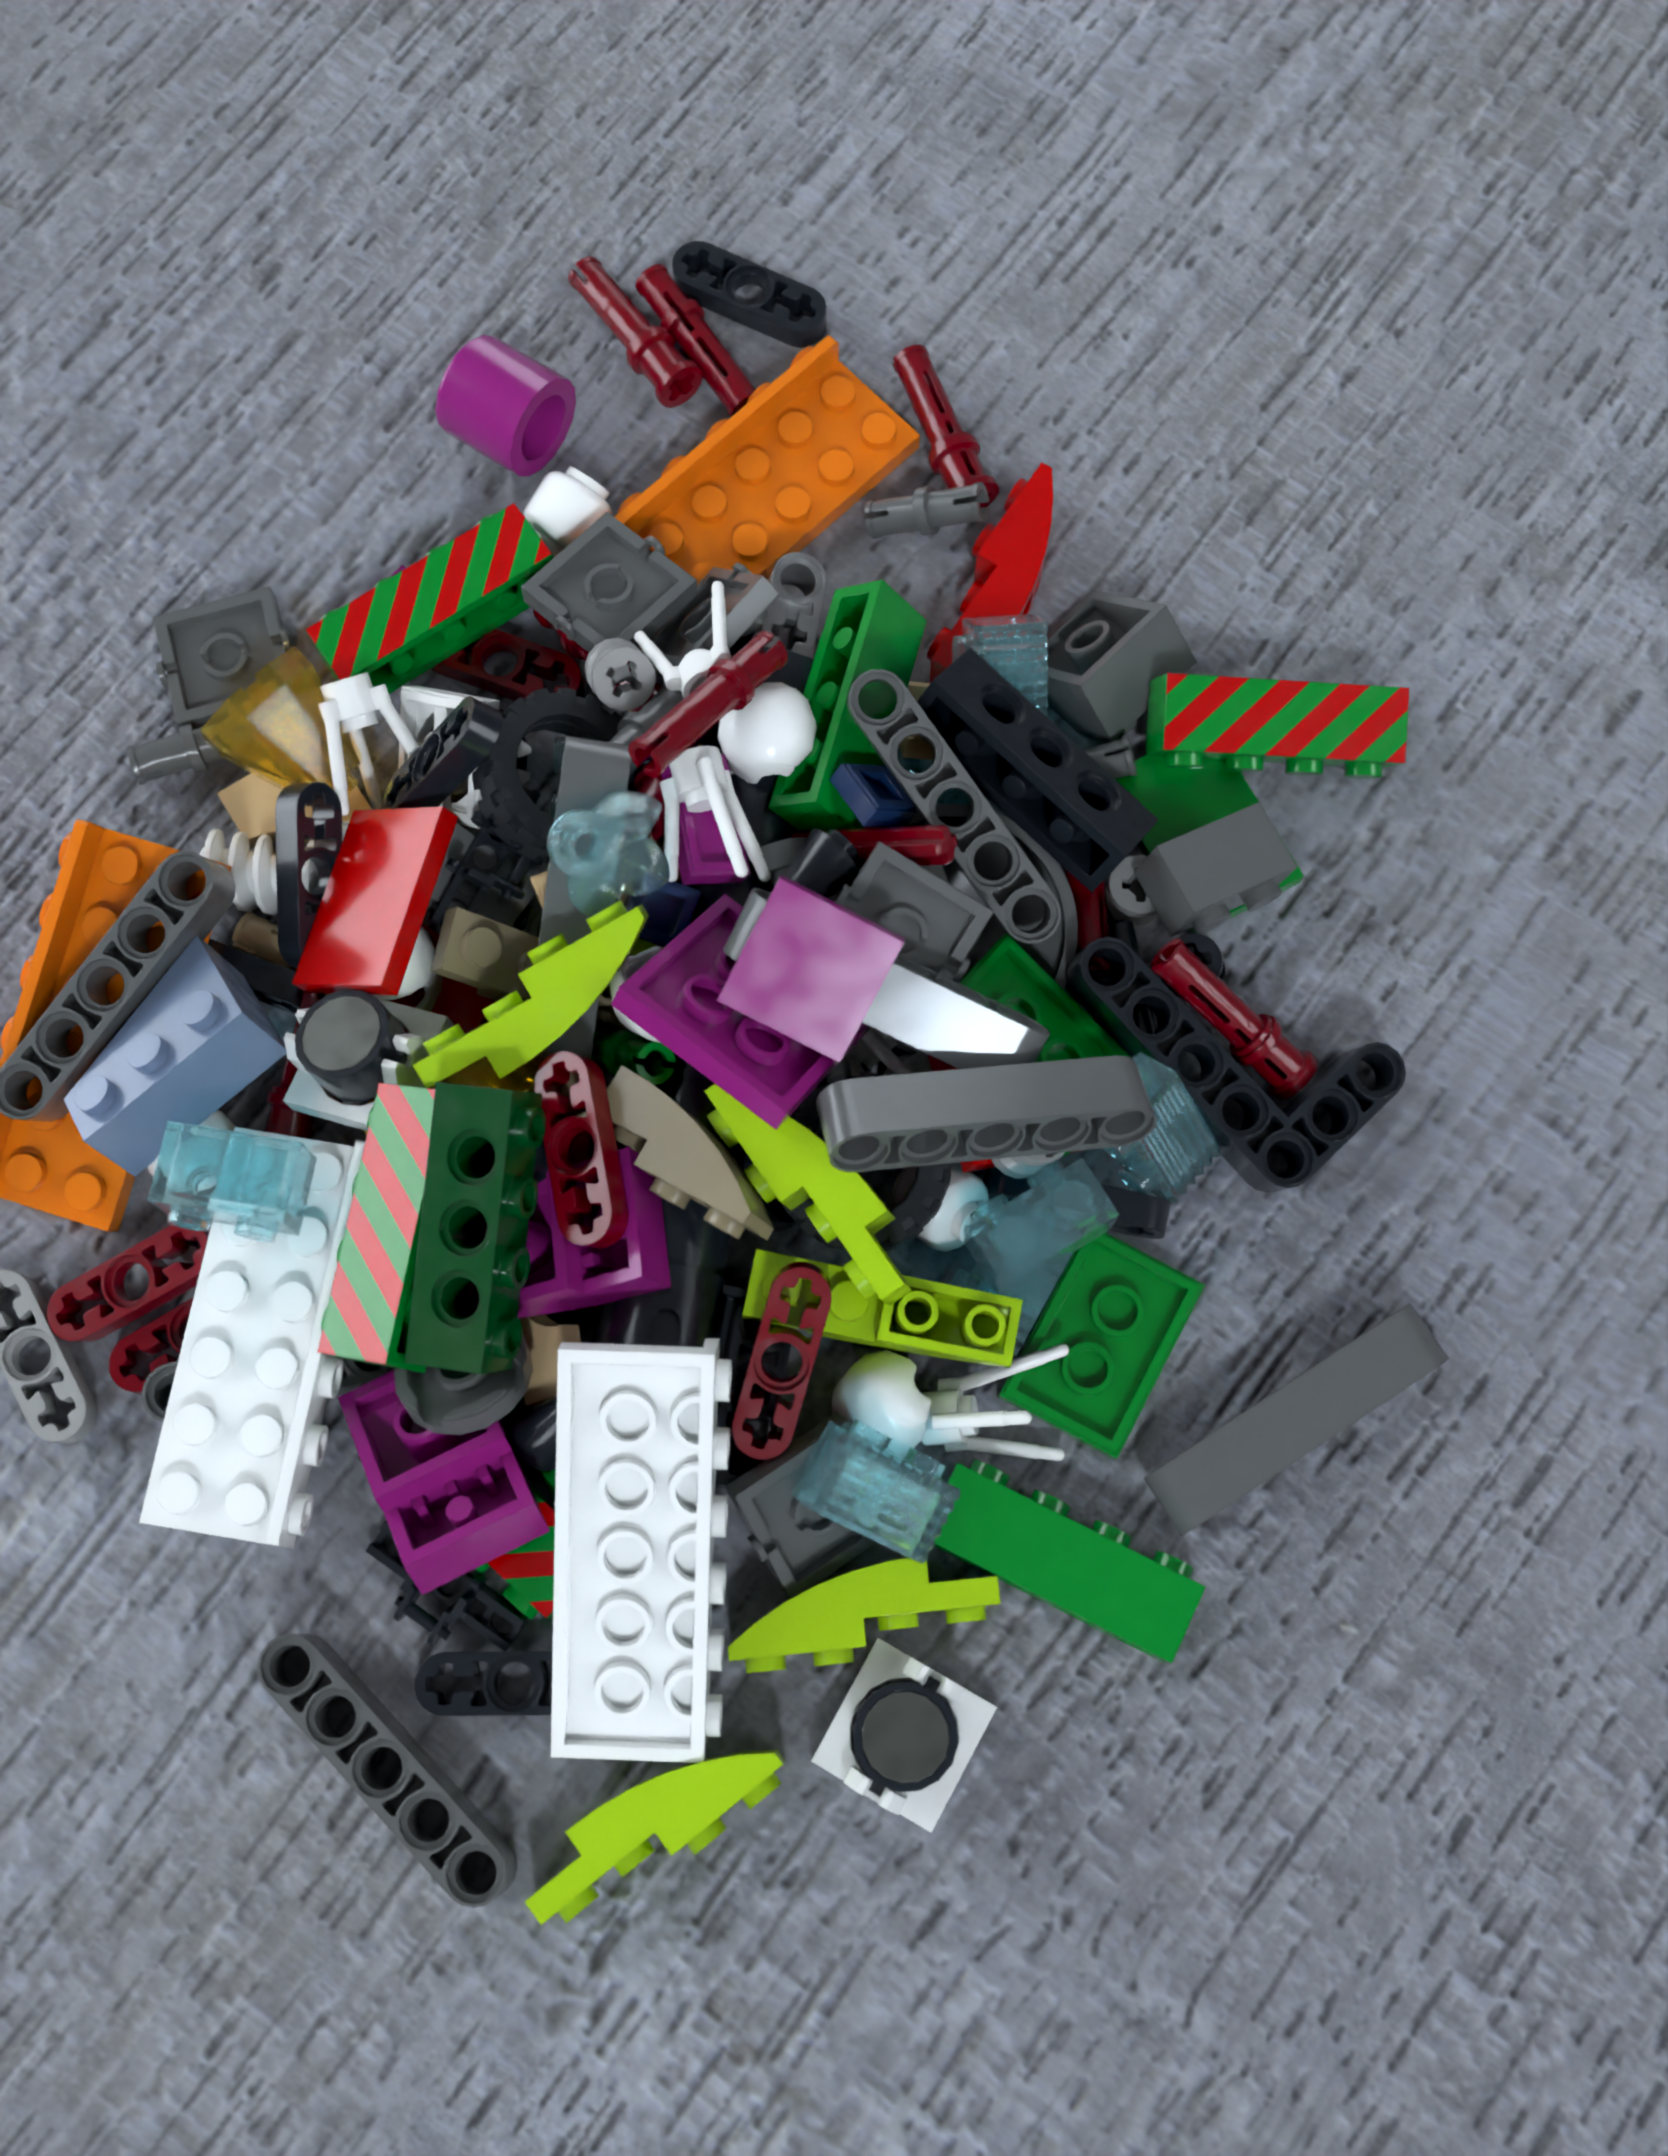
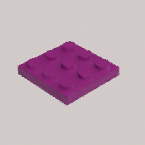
M724 894L619 986L611 1005L777 1130L839 1062L717 1001L718 995L736 962L724 953L723 948L743 909L740 904ZM861 1023L844 1057L872 1027Z

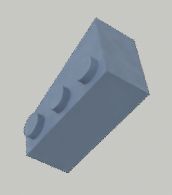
M196 935L66 1095L64 1102L83 1141L135 1177L153 1163L167 1146L185 1137L286 1055L287 1050L244 975Z

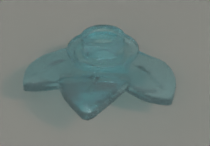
M633 791L611 792L592 810L579 808L567 811L559 816L551 825L547 836L548 855L555 867L566 874L568 897L581 913L592 917L618 902L620 893L633 896L648 895L659 890L669 881L670 869L666 856L654 841L647 838L662 810V804L655 798ZM589 833L591 836L590 847L585 854L578 856L575 851V843L581 835Z

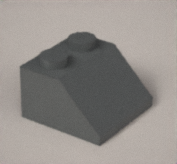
M1092 590L1011 666V669L1020 681L1077 732L1112 742L1130 732L1137 724L1138 718L1148 710L1150 680L1166 673L1185 674L1197 661L1167 605Z

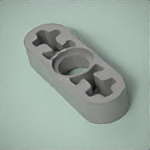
M0 1270V1303L3 1301L1 1291L5 1287L20 1292L21 1295L12 1301L18 1318L30 1324L36 1320L34 1325L18 1328L10 1314L0 1311V1367L30 1429L37 1437L63 1445L77 1443L84 1439L95 1426L97 1420L96 1402L66 1341L55 1335L47 1320L48 1304L37 1283L31 1278L15 1271ZM44 1339L51 1350L48 1365L38 1374H25L19 1364L21 1350L32 1340ZM62 1376L64 1377L63 1381L57 1382ZM51 1385L59 1400L71 1404L75 1403L76 1408L67 1415L70 1423L67 1428L54 1423L50 1424L49 1418L57 1413V1406L51 1394L37 1391L34 1394V1389Z

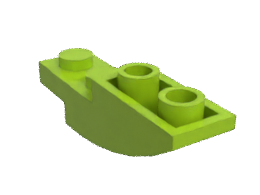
M622 900L586 919L592 932L569 945L563 934H560L528 952L527 955L533 966L520 972L518 976L531 998L523 1001L516 990L484 1008L482 1012L488 1022L464 1034L458 1023L424 1042L423 1045L429 1055L412 1066L425 1088L435 1085L436 1082L444 1080L484 1056L488 1058L499 1079L533 1059L558 1039L593 1005L632 951L649 916L643 905L641 904L627 911Z
M713 1084L704 1091L716 1108L707 1115V1118L729 1148L740 1143L750 1157L753 1164L746 1168L744 1172L766 1203L777 1197L791 1211L811 1197L814 1203L804 1209L807 1216L827 1243L836 1237L840 1239L853 1258L844 1264L843 1267L866 1300L877 1293L883 1302L891 1306L912 1291L874 1236L876 1232L896 1218L857 1172H844L836 1169L830 1163L825 1142L791 1117H788L776 1130L718 1085Z
M759 1249L755 1251L742 1318L761 1321L771 1283L777 1272L788 1264L807 1262L819 1267L826 1274L831 1285V1306L822 1337L944 1359L1011 1367L1023 1303L1022 1299L902 1275L912 1291L889 1306L879 1298L877 1293L866 1300L842 1266ZM799 1278L795 1288L783 1287L781 1294L790 1297L791 1302L786 1324L776 1318H772L771 1324L807 1331L806 1334H811L813 1328H799V1321L805 1304L807 1302L818 1303L820 1296H816L811 1292L810 1280Z
M926 1555L887 1561L857 1569L806 1590L784 1602L755 1622L728 1646L729 1661L745 1660L746 1673L786 1669L785 1655L811 1652L813 1654L814 1666L854 1662L853 1648L867 1647L864 1619L877 1617L879 1631L919 1627L918 1613L945 1610L946 1624L987 1620L985 1606L1001 1604L998 1576L929 1583Z
M778 1749L741 1751L705 1758L704 1761L699 1763L682 1765L633 1786L607 1801L565 1831L581 1856L525 1901L526 1905L540 1925L544 1924L557 1912L566 1924L600 1896L592 1886L597 1879L613 1866L619 1875L623 1877L655 1851L648 1840L654 1833L671 1856L685 1845L696 1855L727 1829V1826L720 1818L722 1814L741 1799L750 1810L782 1784L775 1771L786 1760Z

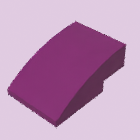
M631 1147L618 1150L629 1212L628 1224L622 1237L609 1247L593 1248L568 1241L558 1226L549 1170L545 1174L547 1177L537 1184L538 1201L533 1215L528 1219L525 1246L530 1254V1272L525 1285L520 1291L518 1318L591 1307L671 1288L662 1198L649 1190L654 1178L634 1165L639 1153ZM590 1159L572 1165L576 1169L585 1166L590 1161ZM599 1180L593 1182L577 1181L576 1188L586 1190L585 1183L597 1184ZM593 1204L592 1212L583 1216L585 1226L593 1227V1220L602 1216V1206ZM484 1222L474 1230L480 1243L486 1237L487 1222ZM471 1281L467 1289L466 1299L470 1309L475 1313L479 1305V1292Z
M394 1370L338 1397L373 1496L386 1517L402 1564L422 1595L550 1532L501 1419L485 1429L463 1435L433 1433L416 1424L402 1405L396 1394Z

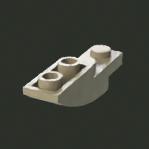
M460 907L447 909L430 972L478 988L476 995L498 1001L516 990L523 1001L531 998L518 974L533 966L527 953L538 947L539 937ZM609 984L599 996L595 1031L605 1028L617 1032L629 1030L618 1020L614 1012V1008L611 1005L612 999Z
M621 1065L610 1086L606 1088L613 1127H615V1139L622 1146L631 1147L639 1153L634 1165L654 1178L649 1190L683 1210L690 1199L708 1208L703 1218L704 1221L738 1240L745 1229L768 1240L774 1228L763 1202L743 1168L725 1145L702 1122L655 1085ZM570 1072V1081L561 1086V1094L570 1096V1087L579 1083L578 1074ZM576 1109L577 1117L587 1116V1112Z

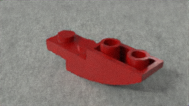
M1041 462L1029 481L1023 478L1017 481L1006 499L1004 505L1006 513L997 526L991 523L987 524L978 536L972 549V555L976 557L975 583L970 587L961 603L959 612L962 616L952 630L943 627L934 638L928 650L927 659L931 661L929 683L970 647L978 655L984 652L1002 663L1017 640L1032 609L1041 582L1047 553L1053 509L1052 468Z

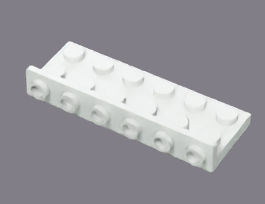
M235 1127L139 1523L294 1549L296 1536H303L307 1532L314 1503L313 1495L306 1493L312 1466L319 1467L321 1465L328 1444V1426L321 1425L327 1398H336L341 1386L344 1368L342 1358L317 1353L322 1333L321 1322L331 1294L337 1267V1251L344 1237L353 1197L352 1186L359 1171L365 1141L356 1140L354 1146Z
M705 1338L703 1347L562 1342L558 1348L551 1757L699 1763L705 1760L708 1737L721 1736L722 1694H710L711 1671H722L724 1628H712V1605H724L726 1562H714V1537L726 1538L728 1495L715 1494L716 1470H728L730 1428L717 1427L718 1402H730L732 1360L719 1359L720 1339Z

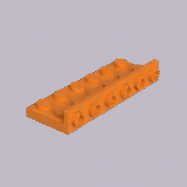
M828 335L816 346H807L802 349L793 359L790 368L772 383L765 382L761 384L751 394L747 404L730 419L724 418L716 422L707 432L704 441L686 456H677L671 460L664 468L661 477L644 492L630 495L621 504L614 517L642 539L649 535L655 537L662 544L665 556L697 580V585L713 567L733 570L732 567L736 562L744 565L752 574L763 575L768 580L776 562L783 555L800 552L919 449L920 435L839 361V343L831 335ZM652 546L649 550L653 552L655 549Z
M77 819L75 821L72 832L65 836L59 849L58 861L61 868L53 893L46 897L40 910L39 924L41 931L34 954L28 957L21 970L20 986L22 992L15 1014L7 1021L1 1034L0 1044L3 1053L0 1059V1068L161 862L169 855L181 850L103 828L85 820ZM215 861V862H217V863H219V864L225 866V867L228 869L229 872L231 871V868H232L231 866L226 865V864L221 863V862H218V861ZM203 870L195 872L187 882L186 892L189 900L200 896L206 886V877ZM161 921L155 923L147 933L146 943L150 952L156 951L165 939V929ZM211 930L210 933L207 935V937L204 939V941H205L207 944H208V942H209V939H210L212 930ZM120 973L115 974L107 985L106 993L111 1004L120 999L124 992V980ZM78 1024L70 1030L67 1036V1047L72 1056L80 1050L83 1044L84 1035ZM37 1076L30 1081L27 1087V1098L32 1107L39 1103L42 1097L43 1087ZM0 1112V1198L107 1232L119 1231L135 1177L85 1143L70 1112L63 1118L52 1122L11 1119Z

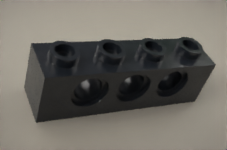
M971 647L939 674L917 701L979 790L1091 893L1128 856L1159 820Z

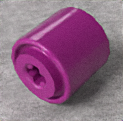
M480 335L468 341L455 354L444 372L436 399L435 411L437 422L447 434L518 476L530 477L548 464L564 442L573 421L576 406L575 387L566 377L494 336Z

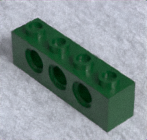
M436 1082L404 1363L475 1374L512 1369L513 1358L520 1349L523 1335L522 1323L518 1318L520 1291L525 1285L530 1272V1254L527 1248H525L528 1219L533 1215L538 1201V1186L533 1178L536 1149L541 1145L546 1130L545 1113L541 1108L542 1093ZM490 1142L495 1151V1163L492 1170L487 1174L482 1165V1153L485 1146ZM480 1212L484 1215L487 1222V1234L482 1243L478 1241L474 1232L475 1219ZM471 1281L479 1292V1305L475 1313L470 1309L466 1299L467 1289Z

